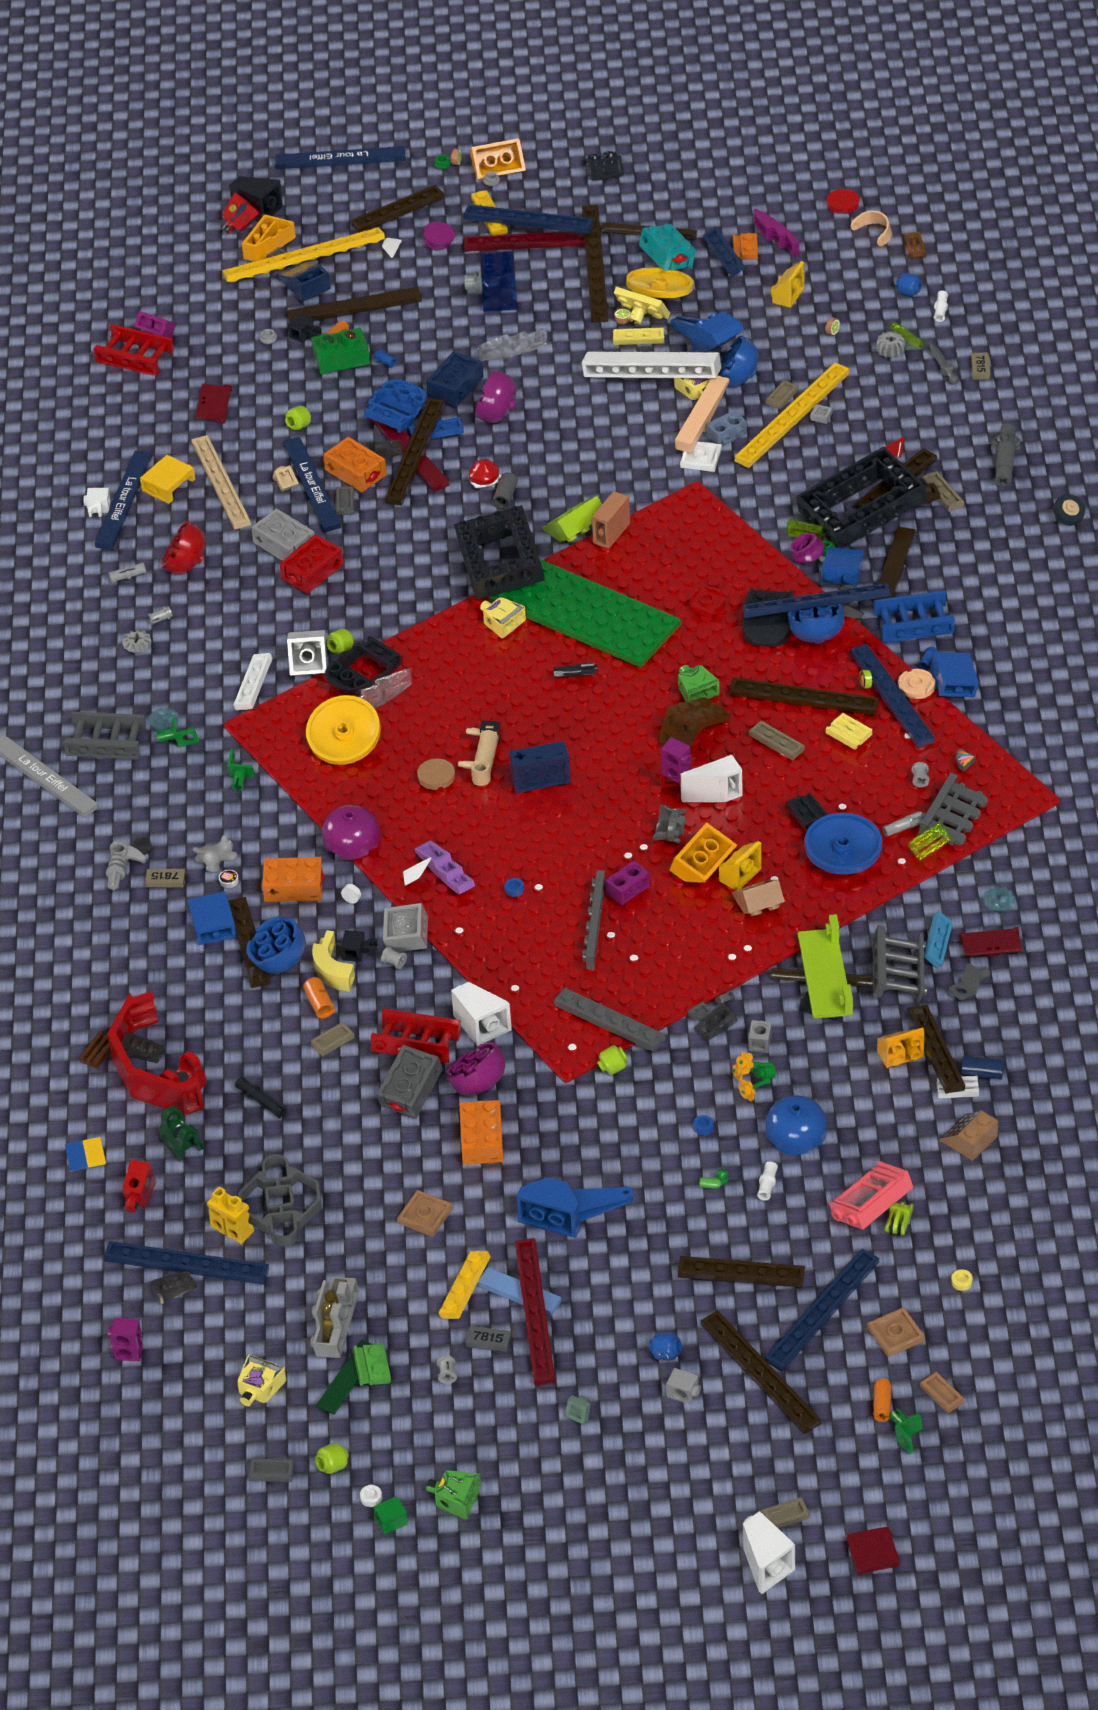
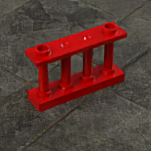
M114 324L110 325L112 338L106 346L96 345L94 347L95 362L152 376L159 374L158 359L162 353L168 352L173 354L174 352L172 338ZM118 341L126 342L121 350L113 349ZM133 344L141 346L136 354L128 352ZM148 348L156 350L152 357L143 356Z
M384 1008L382 1011L383 1032L382 1034H371V1051L398 1055L404 1045L437 1056L442 1063H449V1045L447 1044L449 1040L459 1041L461 1037V1020ZM392 1030L403 1032L401 1037L389 1036ZM411 1033L422 1035L420 1040L409 1039ZM430 1036L441 1038L439 1043L428 1042Z

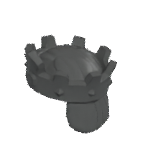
M661 805L653 839H666V841L679 844L681 840L678 837L683 835L686 817L682 816V814L686 813V809H671L666 805Z

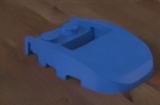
M392 379L386 381L381 385L380 390L376 389L373 392V397L368 402V409L365 408L364 419L369 417L374 421L398 429L397 432L401 433L416 421L425 403L426 392L421 387L404 380Z

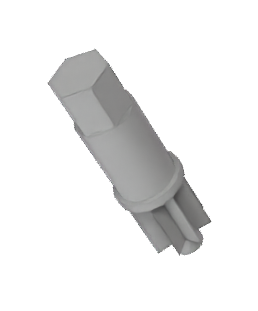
M918 811L907 815L905 818L882 827L885 836H890L905 829L913 828L921 824L926 813Z

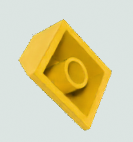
M800 261L788 268L779 277L777 284L771 289L772 303L789 308L793 306L805 288L804 261Z
M757 841L742 846L726 862H723L718 870L719 881L734 890H738L761 870V842Z

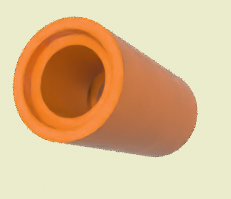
M318 977L308 979L304 983L303 989L317 1017L321 1019L328 1018L334 1013L335 1007L321 979Z

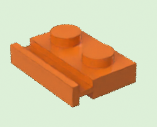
M757 233L740 234V236L733 234V250L741 260L758 259Z

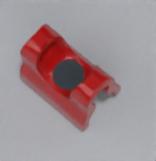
M187 1051L180 1057V1065L175 1073L166 1069L159 1075L177 1083L197 1077L201 1089L207 1081L200 1059L190 1051Z

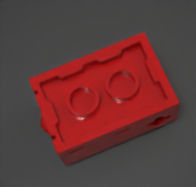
M316 534L279 563L281 579L307 594L344 565L342 549Z

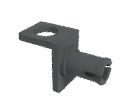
M966 964L961 982L950 986L948 991L960 1000L977 994L980 982L990 978L989 969L982 967L978 970L972 964ZM956 989H962L966 993L961 994L957 992Z

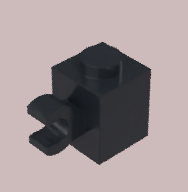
M301 313L288 323L289 338L301 343L309 337H316V333L322 334V329L319 326H314V320Z
M345 930L341 944L342 960L361 962L363 953L376 954V947L374 946H378L377 939L370 938L365 941L364 932Z

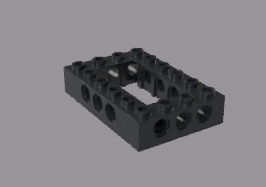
M884 446L796 496L798 511L815 528H818L819 532L835 545V548L846 547L927 500L925 485ZM881 479L891 488V491L882 496H877V499L866 505L863 504L861 508L852 513L846 514L844 522L837 516L836 512L830 509Z
M523 505L513 506L510 509L496 511L492 514L478 516L474 519L454 524L475 600L545 581L542 565ZM513 536L519 559H512L508 562L494 564L491 567L485 568L479 545Z

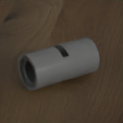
M509 472L502 474L492 499L494 506L497 508L506 509L509 507L518 483L516 475Z

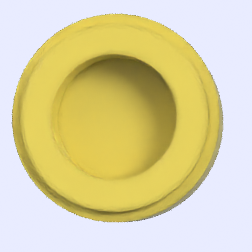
M957 1270L952 1274L951 1283L955 1289L964 1291L972 1286L973 1277L969 1271Z

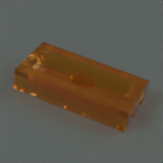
M905 233L904 242L909 260L913 259V257L919 259V256L926 258V250L921 233ZM914 237H917L921 251H918ZM909 238L911 239V243H912L914 252H912V249H911V246H910V242H909Z

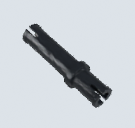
M243 1076L237 1079L235 1087L244 1092L247 1098L258 1102L277 1116V1118H281V1116L283 1117L286 1114L287 1108L264 1093L257 1084L250 1083Z

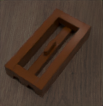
M99 1031L79 1057L81 1063L98 1069L110 1053L108 1034L106 1033L105 1035L104 1031Z

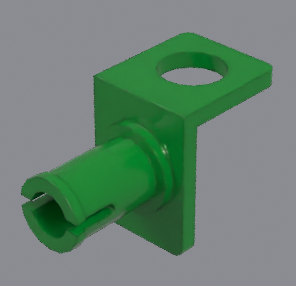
M172 718V728L156 731L159 743L175 739L178 746L183 747L199 742L195 728L180 731L176 718ZM186 734L193 735V738L191 740H185L183 739V736Z
M230 749L227 767L229 776L234 777L231 787L237 791L239 786V791H241L244 787L245 777L254 778L253 766L235 764L234 749Z
M896 1409V1412L892 1411L890 1414V1420L896 1424V1439L911 1454L913 1453L910 1436L922 1430L921 1415L917 1413L907 1418L900 1409Z

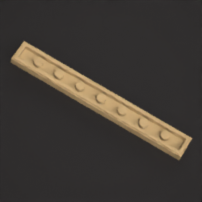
M208 435L191 439L192 446L234 530L250 526L251 521Z

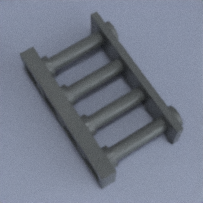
M94 712L71 713L73 727H76L73 738H65L64 740L66 756L140 759L139 741H136L138 730L146 731L147 729L145 715ZM83 728H94L92 739L81 738ZM102 729H112L110 740L99 739ZM120 729L131 730L128 740H118Z
M877 925L873 935V996L881 997L883 991L887 989L915 993V1004H920L922 997H925L927 993V985L924 982L926 941H924L923 933H919L916 942L888 937L885 933V926ZM886 945L914 949V956L890 952L886 949ZM886 960L915 964V971L889 966V964H886ZM892 974L914 978L915 985L889 981L886 975Z

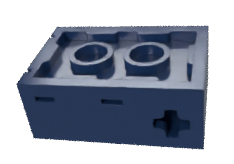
M453 351L426 380L427 397L444 400L445 403L457 407L483 379V361H476L474 358Z
M564 741L509 751L510 778L515 793L571 783L570 758Z

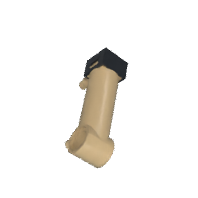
M482 720L480 728L466 729L467 734L480 736L474 761L458 762L459 767L471 769L472 781L478 786L487 785L491 780L490 772L494 755L501 738L500 722Z

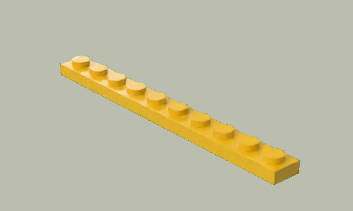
M378 227L222 270L223 277L227 282H237L241 278H251L260 273L266 274L270 270L284 269L288 265H298L307 260L313 261L318 257L331 256L339 251L346 252L350 248H360L368 243H378L380 240L385 239L384 232Z
M835 362L735 455V462L750 468L849 375V368Z

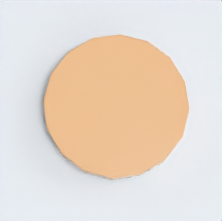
M912 669L910 672L905 671L901 674L898 680V687L904 696L912 699H922L934 692L935 679L926 670Z

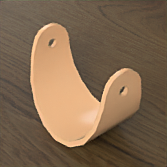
M879 211L863 212L851 223L852 230H857L868 224H882L887 228L877 240L878 246L885 245L891 240L893 235L888 218Z

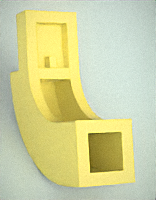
M327 930L324 938L320 939V944H313L312 954L316 975L327 986L350 992L355 979L354 964L338 962L331 957L336 945L334 931Z

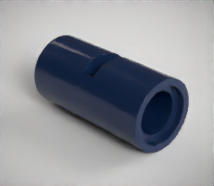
M963 1056L961 1076H977L979 1078L1002 1080L1004 1060Z

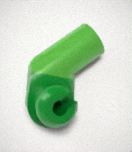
M719 1169L717 1176L714 1178L701 1177L700 1187L712 1189L721 1187L729 1179L727 1176L728 1171Z

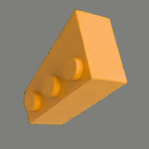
M264 214L242 242L243 258L253 262L265 259L266 255L278 247H283L296 238L294 222Z

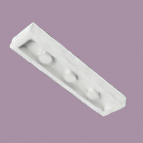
M270 653L253 655L233 704L236 710L253 709L272 661Z

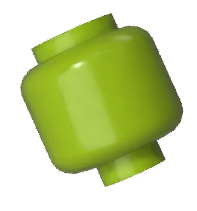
M301 405L288 410L285 416L286 424L292 430L305 428L311 422L310 412Z
M344 628L330 633L327 638L328 649L337 655L343 651H349L354 645L353 635Z
M613 1045L600 1052V1061L597 1063L602 1072L607 1071L608 1074L614 1075L626 1068L628 1059L621 1047L618 1048Z
M332 1443L318 1450L315 1462L320 1471L332 1474L346 1467L349 1455L347 1450L340 1444Z

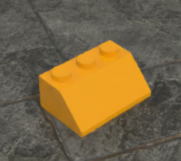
M519 138L476 146L469 150L472 166L478 180L483 179L487 172H496L498 176L526 171Z
M706 822L674 858L669 871L684 882L705 883L737 847V844Z

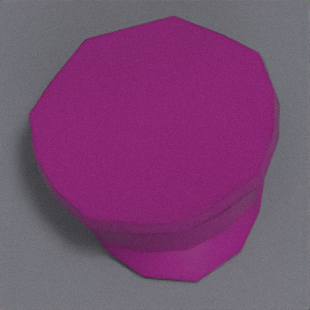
M432 222L424 227L423 243L431 249H447L454 240L455 233L452 227L446 223Z
M813 532L797 536L791 543L793 560L796 563H809L816 560L823 553L824 543Z

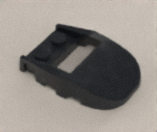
M751 587L744 604L793 597V590H790V592L754 590V587ZM743 610L741 622L744 640L751 645L777 647L785 644L790 639L792 633L788 619L789 611L786 613L781 612L745 618Z
M368 636L366 643H356L350 651H343L339 654L337 661H332L325 670L326 680L342 692L351 695H363L381 686L390 678L402 663V655L372 636ZM363 654L386 668L382 674L379 673L375 676L373 681L349 667Z

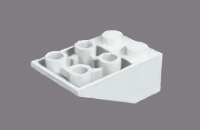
M732 755L680 774L682 802H727L742 796V769Z

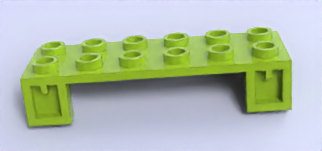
M837 914L829 915V923L825 924L826 929L798 932L814 1019L853 1015V996L851 985H847L839 944Z

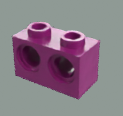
M139 311L134 327L152 334L172 338L177 323Z
M671 737L661 748V774L681 784L680 774L692 770L690 746Z
M632 861L605 880L606 894L620 905H624L650 886V872L635 861Z
M114 1318L112 1326L108 1328V1338L111 1339L110 1350L114 1352L115 1360L140 1362L144 1344L139 1319Z

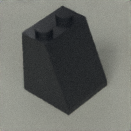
M239 176L229 184L231 198L236 192L262 213L255 220L257 222L260 221L264 214L273 216L283 208L280 180Z

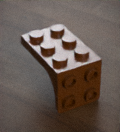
M704 697L669 706L658 739L663 744H666L672 737L689 745L691 750L696 736L702 729L729 721L731 714L725 711V708L712 704L709 699Z

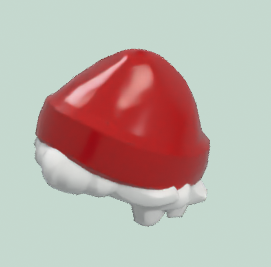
M489 459L476 461L469 469V479L475 488L494 487L501 478L497 464Z

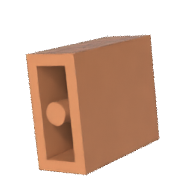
M613 491L592 516L594 544L609 549L630 524L629 496Z

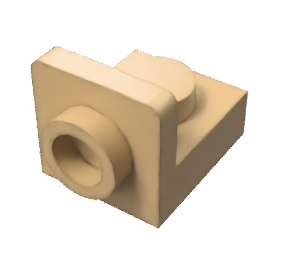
M291 466L278 467L273 473L272 478L274 481H277L282 492L295 488L299 484Z

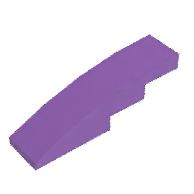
M428 841L415 848V852L422 861L431 857L427 866L456 893L461 894L475 886L474 880L463 873L462 866L451 859L450 853L432 841Z

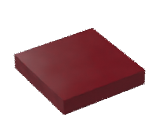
M889 1526L846 1534L847 1545L857 1575L900 1566V1560Z

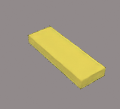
M664 328L613 330V345L664 343Z

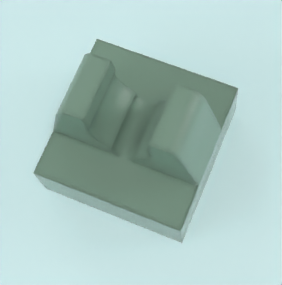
M572 1395L568 1399L565 1416L584 1425L589 1418L590 1403L588 1402L590 1398L583 1395L577 1398Z

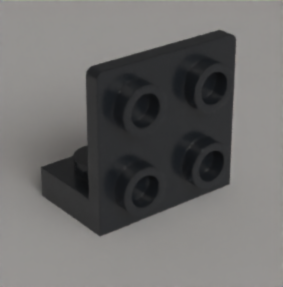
M603 152L604 155L601 156L590 154L588 158L584 159V162L589 164L592 181L624 175L621 155L616 154V152Z

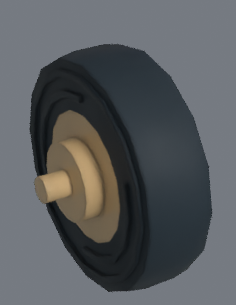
M1064 494L1054 503L1053 512L1059 522L1071 526L1076 525L1083 519L1085 506L1080 498L1075 495Z

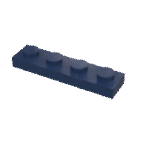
M717 226L703 235L731 277H734L746 268Z

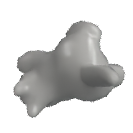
M225 835L221 837L220 842L217 844L205 845L201 848L193 847V851L197 853L195 860L198 863H205L206 870L212 873L220 870L219 865L221 861H232L238 857V854L232 851L233 843Z

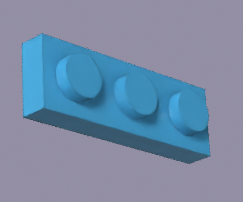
M940 911L933 916L924 952V958L936 968L943 965L953 924Z

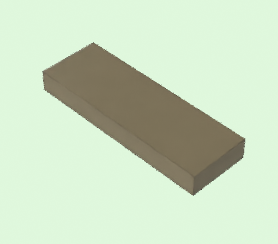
M938 471L922 476V482L925 485L934 482L940 492V499L938 500L948 512L964 506V501Z
M760 721L749 730V736L791 760H794L805 750V745L763 721Z

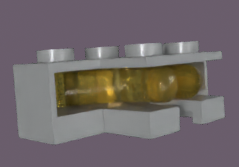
M332 1277L330 1285H327V1281L323 1280L321 1289L319 1288L317 1291V1303L312 1308V1317L316 1321V1333L311 1337V1347L314 1348L317 1357L341 1358L359 1295L356 1278Z

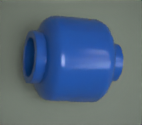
M903 273L901 277H897L895 286L898 287L900 294L914 296L920 292L922 281L918 275Z
M656 1333L649 1342V1351L653 1353L656 1360H674L680 1355L682 1350L681 1339L675 1333Z

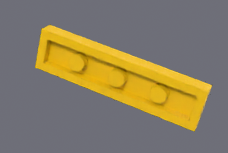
M487 190L471 194L474 205L496 207ZM484 222L491 235L508 233L506 224Z
M470 1251L438 1313L441 1319L460 1318L491 1257L488 1251Z

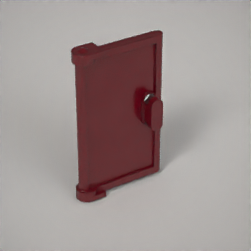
M202 384L195 418L217 421V423L224 424L233 387L228 384H224V386Z
M1018 927L969 933L959 932L965 957L979 955L993 957L999 956L1001 953L1022 952Z

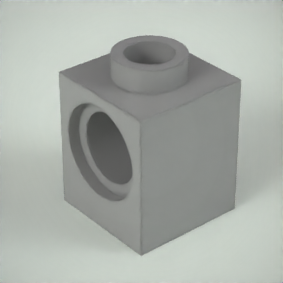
M752 1020L748 1037L749 1051L769 1053L772 1022Z
M674 1368L666 1383L667 1397L687 1404H691L694 1397H698L701 1386L698 1385V1375Z

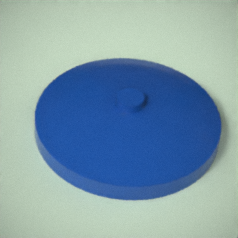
M834 813L819 818L808 828L805 835V851L811 862L822 870L835 874H854L868 869L878 860L882 851V837L878 828L868 819L851 813Z

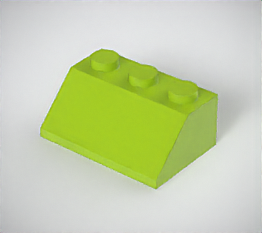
M598 496L585 500L543 526L542 529L560 543L566 540L571 542L577 538V533L583 534L591 529L589 526L592 524V516L601 507L602 503Z

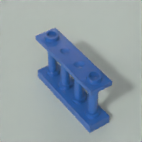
M946 591L874 600V616L882 615L884 625H881L882 642L888 643L954 633V616H946L943 606H946ZM936 608L938 617L928 618L925 609ZM918 610L920 620L910 621L907 611ZM900 613L902 622L892 623L889 614Z

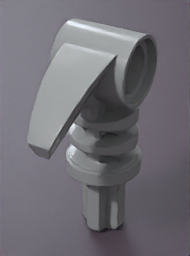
M115 841L110 845L111 858L106 875L109 878L107 887L112 891L119 888L120 880L125 877V866L129 859L142 863L146 862L145 856L139 850L127 845L124 841Z

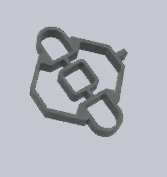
M279 1154L266 1157L262 1162V1171H259L238 1192V1197L243 1202L256 1187L265 1190L268 1214L263 1219H259L249 1213L248 1222L266 1234H271L273 1243L281 1247L294 1244L298 1239V1230L302 1229L322 1208L319 1182L298 1169L289 1167L287 1158ZM281 1165L286 1169L287 1176L267 1179L266 1171L271 1166ZM297 1181L317 1191L318 1199L303 1214L296 1211L294 1206L292 1186ZM290 1195V1203L270 1205L269 1198ZM294 1222V1230L289 1235L280 1236L273 1230V1224Z

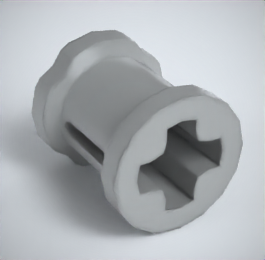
M917 762L912 766V773L914 774L913 784L916 787H925L930 781L927 775L929 768L924 762Z
M389 946L384 949L381 956L382 963L392 964L398 970L404 966L407 959L406 953L396 952Z
M449 1355L438 1358L436 1362L440 1371L438 1374L439 1382L443 1384L455 1382L457 1379V1373L454 1371L455 1358Z

